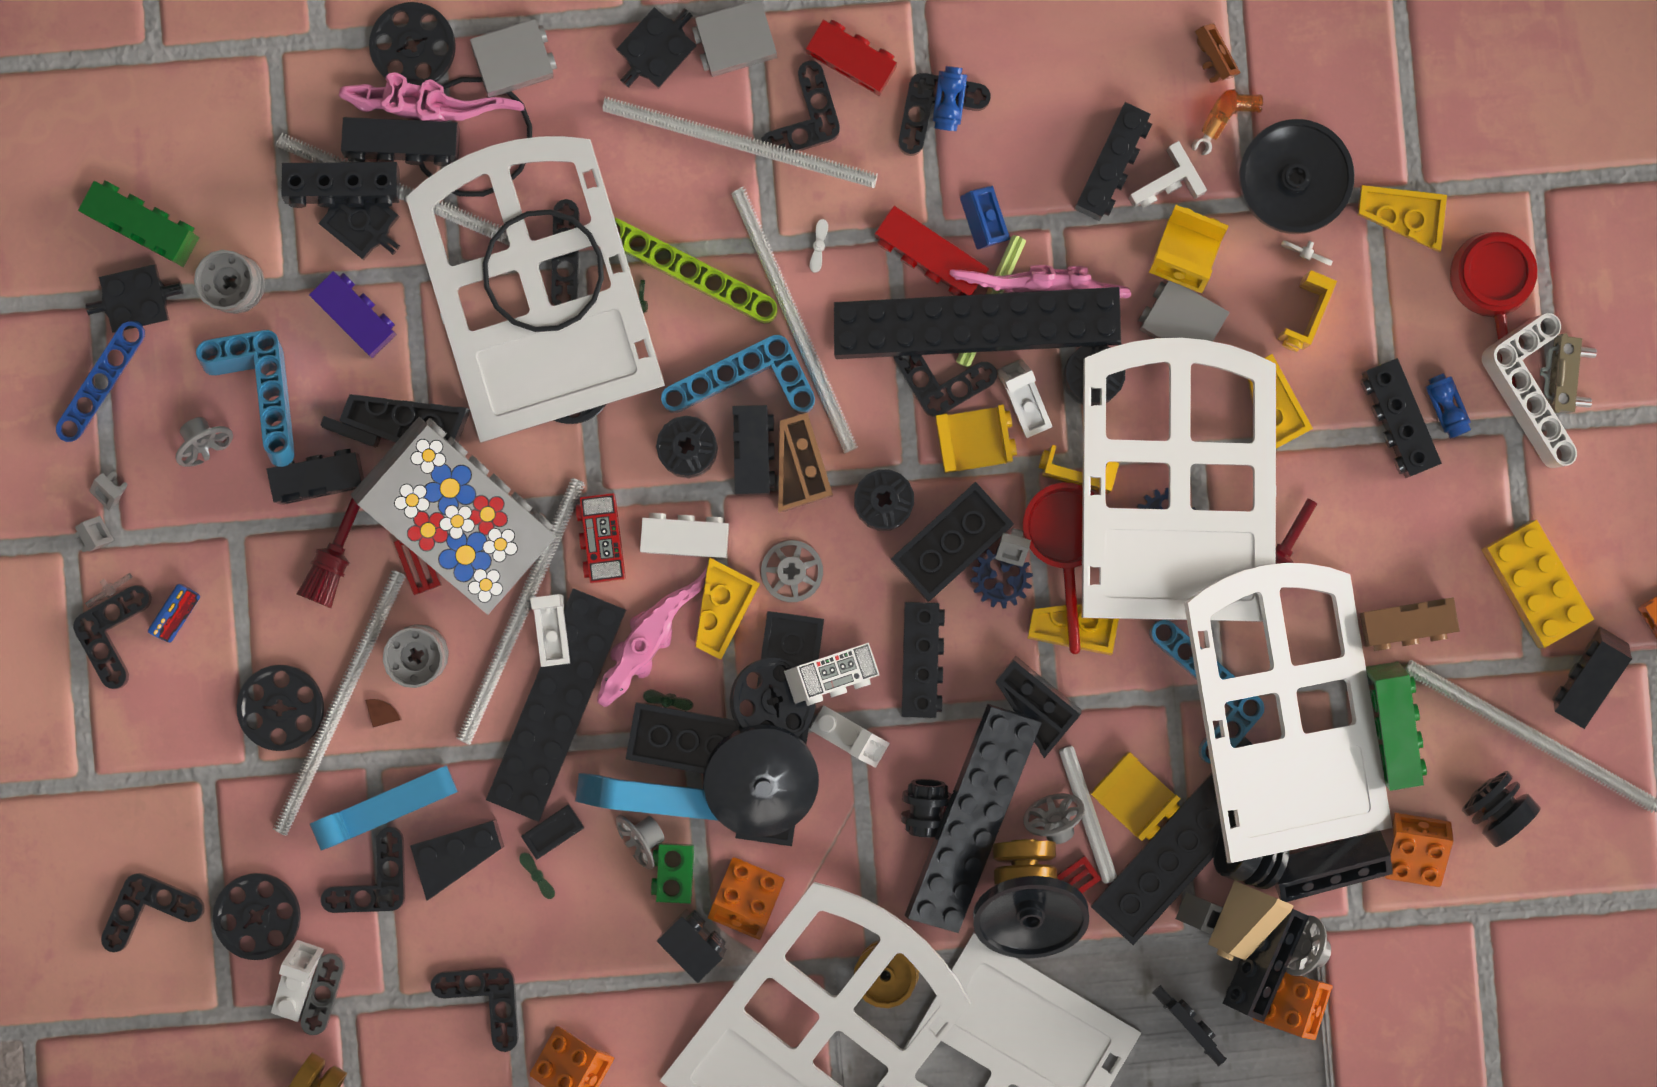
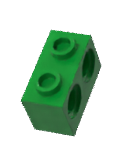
M660 843L659 849H653L654 866L658 867L657 878H652L651 895H656V902L691 904L694 845ZM667 852H678L681 856V863L676 867L669 866L665 861ZM667 880L677 881L680 886L679 893L676 895L667 894L664 890V883Z

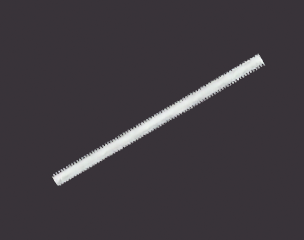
M605 96L603 112L663 127L664 129L673 130L684 135H690L691 137L700 138L712 143L768 157L769 159L875 188L878 173L874 175V172L872 174L871 171L867 173L868 170L864 172V169L862 171L861 168L857 170V167L854 170V166L850 168L849 165L847 168V164L845 167L843 163L840 166V162L838 165L837 162L833 164V160L831 163L830 160L826 162V158L823 161V158L821 160L820 157L816 159V156L813 158V155L809 157V154L807 156L806 153L803 155V152L799 154V151L796 153V150L792 152V149L789 151V148L785 149L786 147L782 149V146L779 148V145L775 147L776 144L772 146V143L768 145L769 142L765 144V141L762 143V140L758 142L759 139L755 141V138L751 140L752 137L748 139V136L745 139V135L741 137L740 134L738 137V133L736 136L734 135L735 133L731 135V131L729 134L728 131L724 133V130L721 132V129L718 131V128L715 130L714 127L711 129V126L707 128L708 125L704 127V124L701 126V123L697 125V122L694 124V121L690 123L691 120L687 122V119L684 121V118L680 120L681 117L677 119V116L673 118L674 115L670 117V114L667 116V113L663 115L664 112L660 114L659 111L657 114V110L653 112L652 109L650 112V108L647 111V108L643 110V106L640 109V106L636 108L637 105L633 107V104L630 106V103L626 105V102L623 104V101L619 103L620 100L616 102V99L613 101V98L609 100L610 97L606 99Z
M283 132L276 142L277 148L281 147V149L294 153V155L310 160L313 163L345 162V159L342 161V158H340L339 160V156L335 158V155L332 157V153L329 156V152L326 154V151L322 153V149L321 151H319V148L316 150V146L314 149L313 145L309 147V143L306 146V142L303 144V141L300 143L299 139L298 142L296 138L295 140H293V137L290 139V135L287 138V134L283 136ZM400 183V199L407 202L406 196L414 188L410 190V187L407 189V185L404 188V184L401 186ZM443 201L437 203L433 208V212L437 216L439 215L444 219L446 218L453 221V223L460 224V226L462 225L489 238H492L500 229L498 228L499 224L495 226V223L492 225V222L489 224V220L485 222L486 219L482 221V217L479 219V216L476 218V215H474L473 217V213L469 215V212L466 214V210L463 213V209L459 211L458 207L456 210V206L454 208L453 205L449 207L450 204L446 205V202L443 204ZM505 231L497 241L510 246L507 232Z
M741 187L731 193L740 216H742L743 223L746 226L757 255H759L760 262L763 265L774 294H776L777 301L780 304L791 333H793L794 340L797 346H799L798 349H800L801 356H803L802 358L808 372H810L809 374L814 385H816L815 388L818 395H820L821 402L824 405L825 411H827L828 418H830L829 420L833 424L832 427L835 434H837L836 436L839 437L838 441L841 447H843L842 450H844L845 454L858 447L855 446L857 443H853L855 439L852 440L854 436H851L852 433H849L851 430H848V428L850 427H846L848 423H845L847 420H843L845 418L842 417L844 413L841 414L842 410H839L841 408L838 407L840 404H836L838 400L835 401L837 397H833L835 396V394H832L834 391H831L832 387L829 388L831 384H828L830 381H826L828 379L825 378L827 374H824L825 371H822L824 368H821V366L823 365H819L821 361H818L820 358H816L818 355H815L817 352H814L815 348H812L814 346L811 345L813 342H809L811 338L808 339L810 335H807L808 332H805L807 329H804L805 326H802L804 322H801L803 319H799L801 316H798L800 313H797L798 309H795L797 307L794 306L796 303H792L794 299L791 300L792 296H789L791 293H788L790 291L787 290L788 286L785 287L787 283H784L786 280H782L784 277H781L783 274H780L781 270H778L780 267H776L779 264H775L777 260L774 261L775 257H772L774 254H771L773 251H770L771 247L768 248L770 244H767L768 241H765L767 238H764L766 236L763 235L764 231L761 232L763 228H759L762 225H758L760 221L757 222L759 219L755 218L757 217V215H754L756 212H752L754 208L751 209L753 205L750 206L751 202H748L750 199H747L749 196H746L747 192L744 193L746 189Z
M570 479L572 482H569L570 485L566 488V495H563L564 498L560 502L562 505H559L560 508L556 511L558 515H554L556 518H553L554 521H552L554 527L551 531L557 537L535 561L536 564H533L534 567H531L533 570H530V577H527L529 580H526L527 583H524L525 586H523L525 590H521L523 593H520V600H517L519 603H516L517 606H514L513 612L515 613H511L513 616H510L511 619H508L509 622H507L509 626H505L507 628L503 632L505 636H501L503 639H500L501 642H498L499 645H497L499 649H495L497 652H494V659L491 658L493 662H489L491 664L487 668L489 672H485L487 675H484L485 678H482L484 682L481 681L483 685H479L481 687L477 691L479 695L475 694L477 698H474L475 701H472L474 705L471 704L473 708H469L471 711H468V718L465 717L467 721H463L465 723L462 724L464 728L461 727L463 731H459L461 734H458L459 737H456L466 744L470 745L471 741H473V735L476 734L478 725H480L479 722L483 718L482 715H484L483 712L486 711L487 702H490L489 699L492 698L493 689H496L495 686L499 682L497 679H500L499 676L502 675L503 666H506L505 663L509 659L507 656H510L509 653L512 652L511 650L515 646L513 643H516L515 640L518 639L519 635L517 633H520L519 630H522L521 627L525 623L523 620H526L525 617L528 616L529 607H531L530 598L536 597L535 594H538V588L541 587L539 584H542L541 581H543L542 578H545V571H548L546 568H549L548 565L551 564L549 561H552V559L550 558H553L552 555H555L554 552L557 551L555 548H558L556 545H559L558 542L561 541L562 536L560 535H564L562 532H565L564 529L567 528L568 524L566 522H569L568 519H571L570 516L572 514L570 512H574L572 509H575V503L578 502L576 499H579L578 496H581L579 493H582L581 490L584 489L582 486H585V484L580 480Z
M396 570L391 571L393 574H390L391 577H388L389 580L387 582L389 584H385L387 587H384L385 590H382L383 593L381 595L383 597H379L381 600H378L379 603H376L377 606H375L377 610H373L375 613H372L373 616H370L371 619H369L371 623H367L369 626H366L367 629H364L366 633L363 632L365 636H361L363 639H360L361 642H358L360 646L357 645L359 649H355L357 652H354L355 655H352L354 659L351 658L353 662H349L351 665H348L349 668H346L348 672L345 671L347 675H343L345 678H342L343 681H340L342 685L339 684L341 688H337L339 691H336L337 694H334L336 698L333 697L335 701H331L333 704H330L331 707H328L330 711H327L329 714H325L327 716L324 717L326 721L322 720L324 724H321L323 727H319L321 729L318 730L320 734L316 733L318 737H315L317 740H313L315 742L312 743L314 747L310 746L312 750H309L311 753H307L309 755L306 756L308 760L304 759L306 763H303L305 766H301L303 770L300 769L302 773L298 772L300 776H297L299 779H295L297 783L294 782L296 786H292L294 787V789H291L293 792H289L291 796L288 795L290 799H286L288 800V802H285L287 806L283 805L285 809L282 808L284 812H280L282 813V815H279L281 819L277 818L279 822L276 821L278 825H274L276 828H273V830L282 835H288L289 829L293 825L292 822H294L295 816L299 812L298 809H300L301 803L305 799V793L308 792L310 783H312L311 780L314 779L316 770H318L317 767L320 766L319 763H321L322 757H324L323 754L326 753L325 750H327L328 744H330L329 741L332 740L333 731H336L335 728L338 727L339 718H342L341 715L344 714L345 705H348L347 702L350 701L351 692H354L353 689L357 685V679H360L359 676L363 672V666H366L365 663L369 659V653H372L371 650L375 646V640H378L377 637L381 633V627H384L383 624L387 620V614H390L389 611L393 607V601H396L395 598L399 594V588L403 585L402 582L405 581L406 576Z
M1409 660L1405 670L1408 674H1411L1410 676H1414V679L1417 677L1416 681L1420 679L1419 682L1423 681L1422 684L1426 682L1425 686L1429 684V688L1432 686V690L1436 688L1435 691L1439 690L1438 693L1442 691L1441 695L1445 693L1444 696L1448 695L1447 698L1451 696L1450 700L1453 698L1454 702L1458 700L1457 704L1461 702L1460 705L1464 704L1463 707L1467 705L1466 709L1470 707L1469 710L1473 709L1472 712L1476 711L1475 714L1479 712L1478 716L1483 714L1482 718L1486 716L1485 719L1489 718L1488 721L1492 720L1491 723L1495 721L1494 725L1498 723L1497 726L1501 725L1500 728L1504 726L1503 730L1506 728L1507 732L1511 730L1510 734L1514 732L1513 735L1517 734L1516 737L1520 735L1519 739L1523 737L1522 740L1526 739L1525 742L1529 740L1528 744L1531 742L1532 746L1536 744L1535 748L1539 746L1538 749L1542 748L1541 751L1545 749L1544 753L1548 751L1547 754L1551 753L1550 756L1554 754L1553 758H1556V756L1557 760L1561 758L1560 762L1564 760L1563 763L1567 762L1566 765L1570 764L1569 767L1573 765L1572 769L1576 767L1575 770L1579 769L1578 772L1582 770L1581 774H1584V772L1585 776L1589 774L1588 778L1592 776L1591 779L1595 778L1594 781L1598 779L1597 783L1601 781L1600 784L1604 783L1603 786L1608 785L1606 788H1609V786L1611 787L1610 790L1614 788L1613 792L1617 790L1616 793L1620 792L1619 795L1623 793L1622 797L1626 795V798L1630 797L1629 800L1633 799L1632 802L1636 801L1635 804L1639 802L1638 806L1642 804L1641 807L1645 806L1644 809L1648 807L1647 811L1651 809V813L1653 811L1657 812V797L1655 798L1648 794V792L1645 793L1641 788L1633 786L1632 783L1630 784L1623 780V778L1620 779L1619 776L1617 777L1616 774L1614 775L1607 771V769L1598 766V764L1595 765V762L1592 763L1591 760L1589 761L1582 757L1579 753L1573 750L1570 751V748L1567 749L1563 744L1561 745L1554 741V739L1544 734L1542 735L1538 730L1536 731L1522 721L1514 719L1513 716L1511 717L1497 707L1495 708L1488 704V702L1486 703L1485 700L1479 699L1476 695L1469 693V691L1467 692L1460 688V686L1458 687L1451 683V681L1444 679V677L1442 678L1435 674V672L1419 665V663L1417 664L1413 660Z

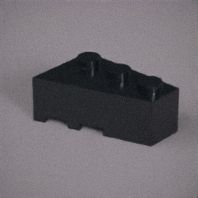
M767 405L732 406L735 495H770V488H775V471H769V460H775L774 443H769V431H774V414H768Z
M351 449L335 451L332 457L323 458V455L307 457L304 462L295 463V461H292L284 467L266 468L273 502L280 505L355 490L364 480L360 456L356 452L351 453Z
M1599 626L1592 640L1585 648L1579 662H1576L1570 670L1564 687L1560 686L1555 692L1552 699L1555 701L1554 711L1585 729L1632 660L1629 644Z
M1017 656L1012 659L997 677L996 684L1014 712L1036 718L1042 722L1034 742L1043 758H1045L1078 719L1082 710Z
M497 819L410 846L426 901L436 896L505 847Z

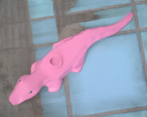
M395 72L386 75V87L362 84L343 86L339 91L340 98L350 102L363 112L383 109L400 117L422 121H463L494 109L524 110V105L521 102L507 98L490 97L472 101L454 99L446 96L443 86L431 79L426 80L420 86L407 83V79L403 75Z
M1048 265L1030 266L1029 272L1003 276L953 269L949 273L956 280H965L970 284L976 283L983 287H991L996 291L1000 289L1005 290L1008 293L1119 287L1120 298H1129L1131 296V291L1128 287L1100 283L1091 279V275L1087 274L1088 268L1083 266L1054 269Z
M707 567L694 582L668 594L652 608L631 618V633L624 642H620L611 650V658L617 663L603 676L597 697V702L600 705L607 707L615 699L623 695L629 688L634 674L638 675V678H644L650 674L653 663L652 658L658 649L669 647L671 643L672 620L675 614L704 587Z

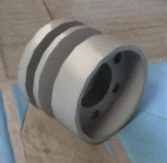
M219 250L211 252L201 260L195 271L194 284L197 294L204 303L217 310L239 314L249 311L259 303L264 294L265 280L263 271L252 259L234 251ZM231 278L236 279L237 287L235 289L231 288L232 284L229 282Z
M415 624L403 628L389 638L384 647L383 664L386 673L394 682L403 687L417 688L429 684L442 674L448 663L449 650L446 640L437 630L428 625ZM414 648L417 651L422 650L424 652V655L421 657L422 662L419 659L413 660L411 655L415 652Z

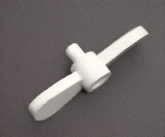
M824 219L819 220L816 225V241L813 243L814 252L809 266L813 273L819 272L822 267V251L825 249L824 240L828 232V223Z
M1284 240L1281 243L1282 247L1300 253V257L1310 260L1314 258L1330 266L1333 262L1314 253V250H1312L1314 242L1309 241L1307 247L1303 246V248Z

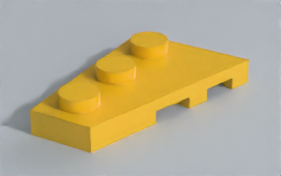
M708 557L695 647L721 660L760 583Z
M1082 604L1077 605L1081 650L1112 655L1119 619L1082 618ZM1066 605L1033 609L1027 639L1069 647Z

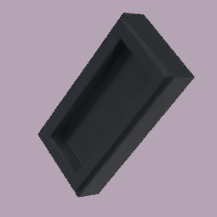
M325 416L321 422L322 428L374 448L378 447L381 440L379 436Z
M568 804L521 837L537 860L585 827L570 804Z

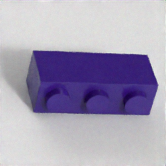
M333 271L309 296L371 358H374L397 335L392 330L395 324L384 313L378 316L372 310L375 304L364 293L359 296L352 289L355 284L347 275L342 273L339 276Z

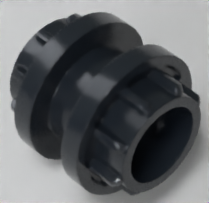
M916 779L908 785V790L903 791L902 801L910 804V810L901 813V822L906 824L905 830L909 834L927 838L936 836L945 813L944 806L948 805L952 795L948 792V786L944 782L932 779Z

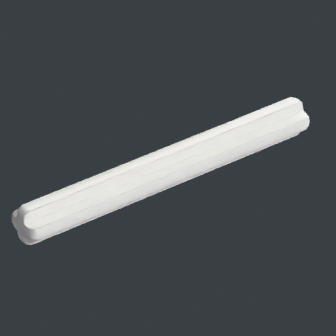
M1073 746L1064 747L1059 750V754L1072 793L1082 800L1085 811L1081 820L1102 882L1104 884L1113 882L1117 878V874Z

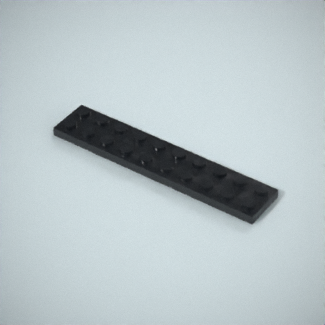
M1119 287L834 302L835 359L1122 345Z

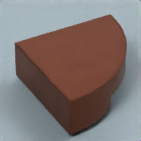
M379 699L365 700L373 728L402 720L398 711L391 704Z

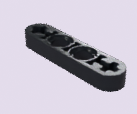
M560 200L554 206V211L559 212L564 210V206L568 205L570 210L574 211V215L569 216L574 217L580 222L579 208L572 200ZM553 216V235L571 230L566 227L558 229V224L564 226V219ZM579 250L552 258L551 298L555 306L562 304L560 300H557V296L562 295L563 286H556L557 281L563 283L573 281V286L567 285V293L573 297L572 300L578 299ZM566 261L573 265V273L569 277H561L558 274L557 268L560 263Z

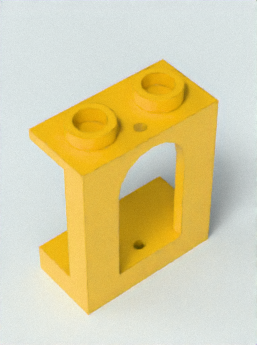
M1052 445L1049 450L1042 452L1038 468L1043 469V477L1083 486V472L1052 464L1056 445ZM1108 462L1106 464L1105 494L1112 491L1119 466L1117 462ZM1091 477V490L1100 492V478Z

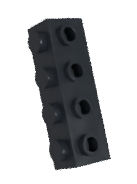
M1127 102L1124 103L1074 210L1098 221L1101 220L1103 214L1110 215L1116 202L1111 197L1115 189H1122L1128 177L1123 172L1128 163L1134 164L1140 151L1136 147L1140 137L1146 139L1152 123L1148 122L1150 113Z
M343 117L341 152L344 158H348V161L365 162V159H377V162L403 160L409 165H421L422 161L434 162V165L447 166L458 160L460 128L458 122Z
M397 162L282 163L281 197L285 204H289L293 208L306 207V204H318L319 207L330 208L334 207L335 204L346 203L349 207H362L364 203H375L378 207H390L392 203H400V169Z
M1398 358L1363 372L1361 385L1366 395L1371 394L1375 404L1372 406L1373 414L1378 422L1382 421L1386 431L1383 432V437L1387 446L1394 449L1397 457L1394 458V464L1399 474L1404 473L1405 478H1408L1442 464Z
M904 603L901 717L936 718L937 712H942V695H937V683L943 684V666H938V655H944V638H939V626H944L945 609H939L940 603Z
M1381 831L1310 848L1289 855L1287 867L1282 877L1275 884V888L1280 900L1289 902L1393 874L1391 855Z
M1292 909L1246 960L1241 959L1239 961L1236 973L1226 991L1222 1004L1264 1022L1309 919L1308 915Z

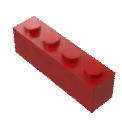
M893 206L875 233V238L878 239L876 243L878 246L889 253L895 250L902 255L900 258L902 262L911 268H915L916 265L926 271L924 274L926 278L936 284H939L941 281L949 286L948 292L953 296L973 295L980 284H970L965 280H956L949 274L950 270L974 271L987 274L989 271L988 267L896 206Z

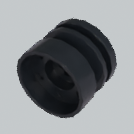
M1080 347L1067 360L1063 370V384L1067 394L1075 402L1083 405V359L1111 347ZM1126 370L1106 377V403L1122 389ZM1091 388V406L1100 405V389Z
M682 416L674 418L665 424L658 434L656 444L658 457L665 468L677 477L687 479L699 477L709 471L716 461L718 452L716 437L708 424L697 417ZM687 439H691V445L694 447V450H688L686 454H683V449L679 444L681 442L686 443Z
M890 469L876 470L867 474L859 482L854 494V508L859 519L867 527L877 531H891L900 527L909 518L914 506V492L909 481L900 473ZM886 492L889 493V500L892 504L890 506L885 504L883 507H880L878 505L879 499L876 496L878 494L884 495Z
M1504 771L1482 784L1462 808L1466 816L1477 812L1472 818L1474 825L1485 820L1489 821L1482 834L1494 847L1503 845L1517 835L1537 816L1541 809L1529 794L1514 798V795L1520 788V784L1514 782L1508 785L1513 777L1508 771Z
M1234 818L1233 820L1229 821L1230 828L1236 827V822ZM1222 830L1216 840L1213 852V863L1216 871L1221 876L1236 881H1243L1245 884L1253 885L1259 889H1269L1279 881L1287 867L1289 851L1227 863Z

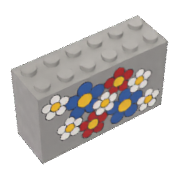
M418 417L350 495L358 506L488 615L557 537L551 531L554 526L537 510L532 514L530 512L532 507L516 492L510 495L511 489L498 476L493 473L489 477L487 475L489 470L472 455L468 459L466 457L468 452L455 439L450 437L446 440L444 436L447 433L429 418L425 422L421 417Z

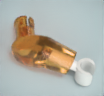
M1235 89L1224 91L1217 99L1204 123L1202 132L1205 135L1203 138H1198L1193 142L1192 150H1196L1200 142H1204L1205 150L1202 155L1209 154L1212 150L1210 141L1212 138L1215 140L1219 138L1227 123L1237 111L1261 113L1262 107H1259V105L1263 106V96L1261 94H1238Z

